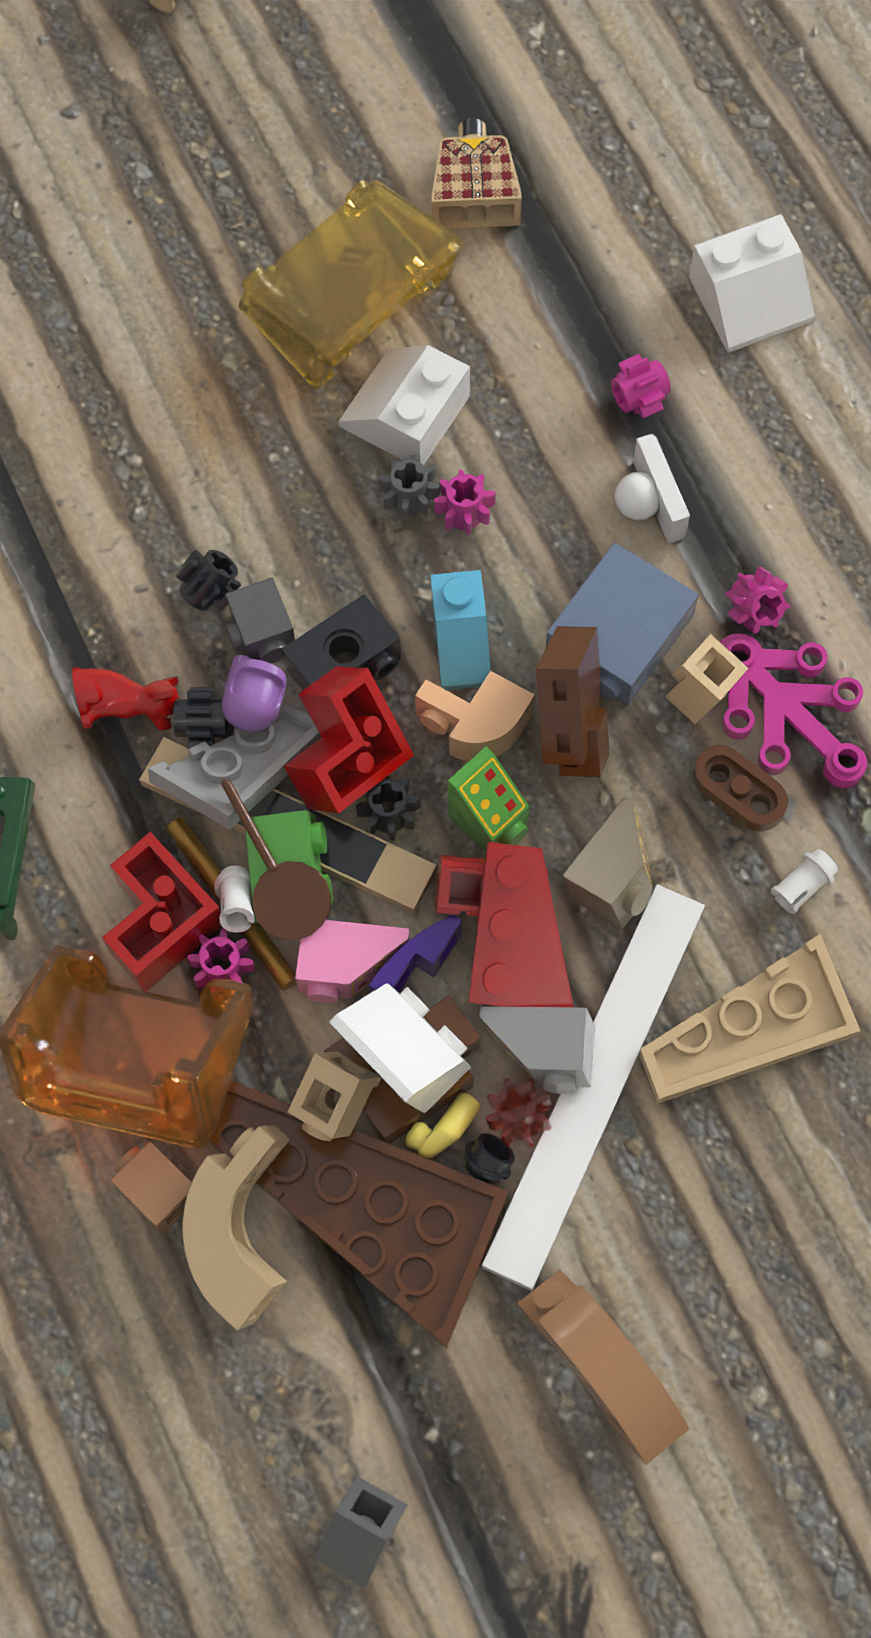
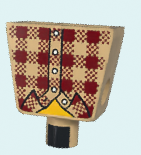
M468 119L461 122L458 127L459 137H446L440 141L432 190V229L520 226L521 190L507 139L502 135L486 136V125L481 120Z

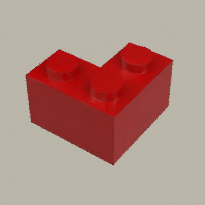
M336 666L298 694L322 737L284 765L307 809L339 814L414 756L368 668Z
M151 832L110 864V868L119 886L135 902L138 908L102 937L112 957L144 993L201 946L199 939L201 934L209 939L222 928L219 906Z

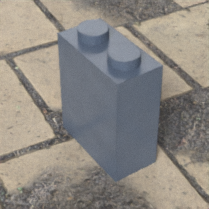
M614 542L548 630L546 647L557 626L597 627L601 695L610 700L617 698L629 705L694 616L699 594Z

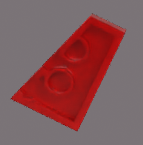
M487 842L467 999L469 1003L501 1007L574 1008L542 848Z

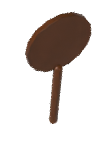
M229 779L223 780L222 788L268 869L260 877L253 892L252 906L257 921L267 933L282 940L297 941L312 936L324 925L330 913L331 893L327 881L317 869L303 862L286 861L277 864L232 782Z

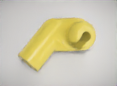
M459 1093L433 1130L424 1122L415 1123L405 1138L406 1146L418 1152L417 1155L421 1157H435L461 1138L480 1111L481 1106L479 1102L467 1093Z

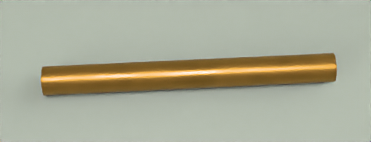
M183 817L173 820L166 827L167 832L220 904V898L216 895L214 889L216 877L221 872L220 868ZM254 921L248 930L240 932L282 991H286L296 984V973L260 924Z

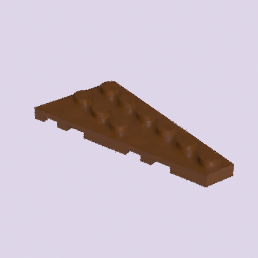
M208 1071L187 1116L186 1122L220 1153H225L231 1159L234 1156L230 1153V1149L236 1140L250 1127L256 1130L259 1126L275 1125L290 1140L256 1181V1184L447 1349L508 1197V1191L354 1129L350 1136L333 1138L331 1141L320 1140L302 1129L303 1121L287 1112L291 1104Z

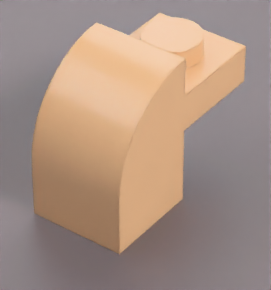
M492 671L489 672L470 703L428 680L424 681L415 695L416 715L419 716L421 723L435 733L444 735L446 732L450 733L449 755L465 761H470L485 746L496 757L506 752L517 741L534 713L535 694Z

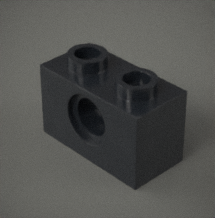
M363 594L282 648L285 669L303 691L336 666L368 668L375 680L382 679L390 674L398 665V661L401 659V646L398 635L368 597ZM342 652H351L357 655L349 663H339L333 660L337 654Z

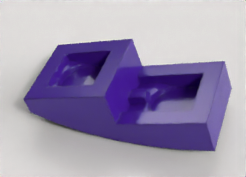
M454 915L436 922L409 940L385 963L369 984L370 993L386 983L400 993L416 967L435 978L462 936V920Z

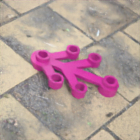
M732 634L723 638L720 643L731 653L741 651L748 656V660L742 662L748 667L747 671L728 691V709L722 722L724 733L736 740L744 739L751 733L755 717L751 709L747 707L750 684L764 698L763 746L758 755L760 769L769 775H778L784 772L788 766L791 753L788 746L784 743L785 718L825 758L823 773L829 783L839 788H850L858 784L867 767V759L864 752L854 744H841L803 705L830 706L842 712H851L859 706L864 691L861 683L851 677L841 678L834 685L778 682L767 670H798L801 675L806 677H815L821 674L828 658L824 647L810 642L802 645L798 651L763 649L757 640L745 634ZM811 654L816 656L820 663L811 666L806 664L802 657ZM849 689L854 693L855 699L850 701L844 700L839 696L838 691ZM734 716H740L746 720L747 726L736 728L731 725L729 719ZM770 751L777 752L782 756L783 761L779 764H772L766 759L765 754ZM846 755L853 758L855 766L852 768L843 767L839 763L838 757Z

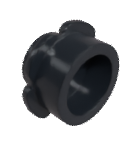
M482 1133L475 1141H469L465 1145L466 1152L464 1153V1158L466 1160V1168L474 1178L486 1183H498L510 1177V1167L515 1161V1155L509 1145L502 1139L489 1133Z

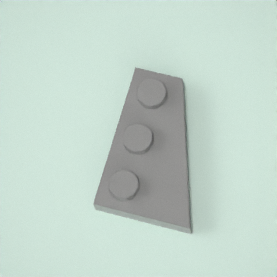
M285 703L281 705L278 717L274 723L266 730L255 733L246 732L234 727V735L209 746L204 741L188 749L189 756L168 766L165 761H162L148 768L149 782L230 830L240 821V818L222 788V781L229 779L249 812L288 776L284 765L322 737L309 715Z

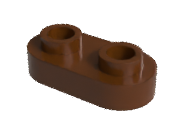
M712 746L705 749L698 756L694 767L693 780L701 794L748 829L767 831L776 827L781 822L787 809L788 797L785 789L778 781L738 751L728 746ZM716 770L722 771L728 779L724 782H716L710 777V773ZM754 801H761L767 805L768 811L757 813L751 808L750 804Z

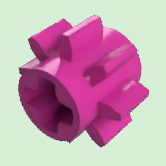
M640 354L618 363L621 372L617 373V377L611 380V388L621 410L625 413L633 410L635 415L640 413L642 418L663 410L661 401L665 399V395L671 392L670 380L663 365L658 360L649 362L647 357L642 359Z
M461 469L458 471V475L450 481L444 479L439 481L440 494L442 496L434 499V510L438 514L446 513L445 529L449 530L454 526L455 528L465 530L466 534L470 535L472 528L476 527L480 522L489 525L490 511L488 508L495 506V491H483L485 476L483 474L475 477L465 474Z
M762 567L757 568L755 575L738 573V580L733 584L730 591L725 592V596L731 599L734 605L728 612V616L738 624L744 623V626L753 633H758L761 625H772L776 628L785 610L791 606L781 594L787 589L788 584L777 576L772 578V574Z
M222 928L219 937L208 939L201 934L199 939L202 947L199 954H190L187 958L190 966L202 968L193 978L196 986L201 988L209 982L213 986L217 998L222 997L224 989L232 987L242 992L244 990L241 981L243 973L255 971L253 960L241 958L250 948L248 941L244 938L234 943L229 939L228 932L224 928ZM220 956L224 961L230 960L231 966L223 970L219 965L214 966L212 961Z

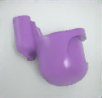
M244 655L234 656L222 698V712L228 723L246 732L256 733L269 728L278 717L287 685L285 673L279 667L268 662L251 659Z

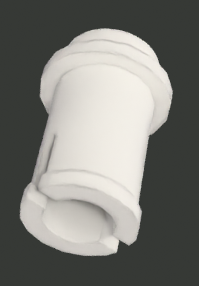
M816 849L813 853L805 852L801 856L802 863L771 889L772 895L776 896L775 900L791 914H795L798 908L823 885L831 886L835 882L833 876L838 872V867L820 849Z
M236 865L224 868L216 877L214 889L216 895L220 898L221 926L229 932L237 933L248 930L251 927V923H254L250 873L246 868Z

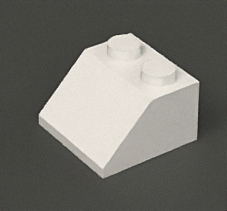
M782 214L694 245L689 279L727 353L814 322L815 313L802 251Z
M429 345L388 349L338 421V425L401 460L410 459L412 455H416L417 461L424 466L470 397V366Z
M386 983L336 1014L329 1023L406 1103L426 1113L471 1068L461 1057L468 1048L445 1025L437 1032L423 1018L430 1009L408 987L399 994L398 991Z

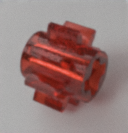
M505 1078V1087L497 1095L487 1094L486 1096L489 1105L497 1112L489 1114L485 1117V1120L490 1130H497L503 1127L501 1138L505 1146H509L515 1139L525 1140L531 1147L534 1145L533 1137L540 1129L550 1131L552 1128L549 1119L544 1114H541V1112H545L552 1107L548 1094H541L535 1097L537 1088L532 1078H529L524 1085L513 1084L509 1078ZM523 1106L525 1115L515 1118L513 1109Z

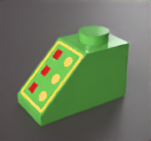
M487 746L448 780L449 817L485 852L487 842L517 845L525 837L529 830L526 826L529 819V805L499 760Z

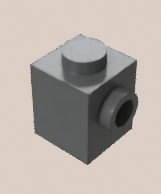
M273 577L226 593L232 621L225 623L234 651L244 649L247 657L268 663L282 660V648L293 642L295 635Z
M357 1476L336 1509L314 1560L365 1588L383 1557L407 1504Z

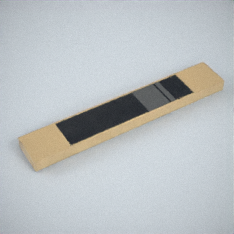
M163 737L140 777V783L143 787L198 812L149 782L148 768L162 761H165L169 766L189 756L187 747ZM273 789L248 812L251 817L303 810L315 814L316 821L324 823L327 836V852L320 854L322 871L413 915L437 871L436 864L323 811L307 809L304 802L276 789ZM240 820L232 829L246 835L245 827Z

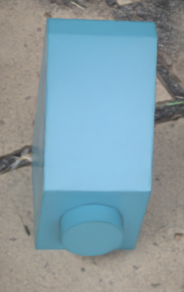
M481 570L431 575V602L441 688L448 691L481 687L491 671Z

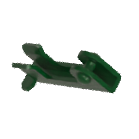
M0 777V816H5L0 848V933L8 940H14L17 936V921L13 917L35 783L25 777Z

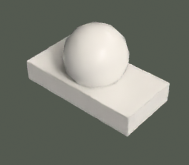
M653 434L637 438L633 460L637 472L626 475L616 486L614 493L616 506L623 516L634 521L646 520L655 514L668 544L683 540L687 532L690 514L659 442Z

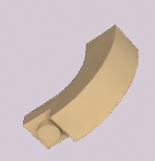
M275 1125L259 1126L256 1130L252 1127L247 1129L230 1149V1153L234 1156L233 1159L229 1158L225 1153L208 1155L191 1183L184 1207L183 1242L190 1271L209 1304L237 1331L253 1325L288 1282L254 1250L247 1236L244 1222L246 1201L252 1187L290 1140Z

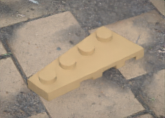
M819 934L788 957H783L767 967L760 975L722 996L721 1000L700 1013L697 1012L641 1048L639 1056L658 1104L856 1037L860 1033V1028L823 938Z

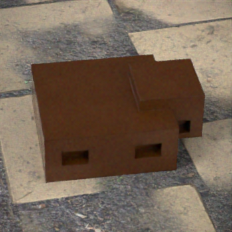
M557 626L536 667L543 764L559 765L560 776L601 777L610 753L607 708H602L598 628Z
M450 995L430 1007V1011L423 1017L437 1032L445 1025L468 1048L461 1055L463 1059L480 1048V1036ZM344 1037L324 1050V1053L339 1052L379 1075ZM468 1070L426 1113L406 1103L381 1078L378 1086L372 1088L361 1112L381 1141L391 1144L410 1131L415 1123L423 1122L451 1103L459 1093H465L474 1087V1077Z

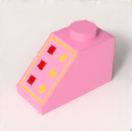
M326 920L324 925L312 936L300 940L295 977L299 993L307 994V999L319 1003L338 1002V997L352 998L368 986L385 963L410 940L409 928Z

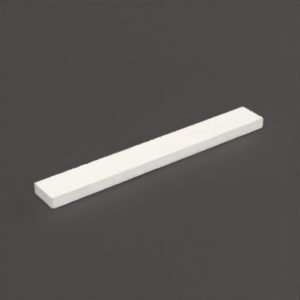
M658 884L656 885L593 1022L595 1030L591 1087H575V1091L572 1093L560 1094L486 1255L482 1269L532 1292L705 907L704 904Z

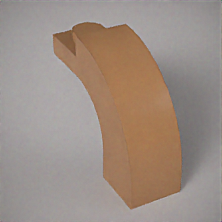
M560 1269L517 1303L524 1316L555 1348L583 1382L604 1412L615 1432L645 1465L690 1429L668 1392L624 1333L582 1286L577 1287Z

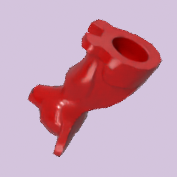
M72 668L73 687L83 729H90L94 721L100 717L112 716L129 719L140 714L146 715L158 730L166 731L172 728L171 717L173 716L175 699L180 698L177 688L174 687L179 683L177 676L167 677L142 686L125 675L112 670Z

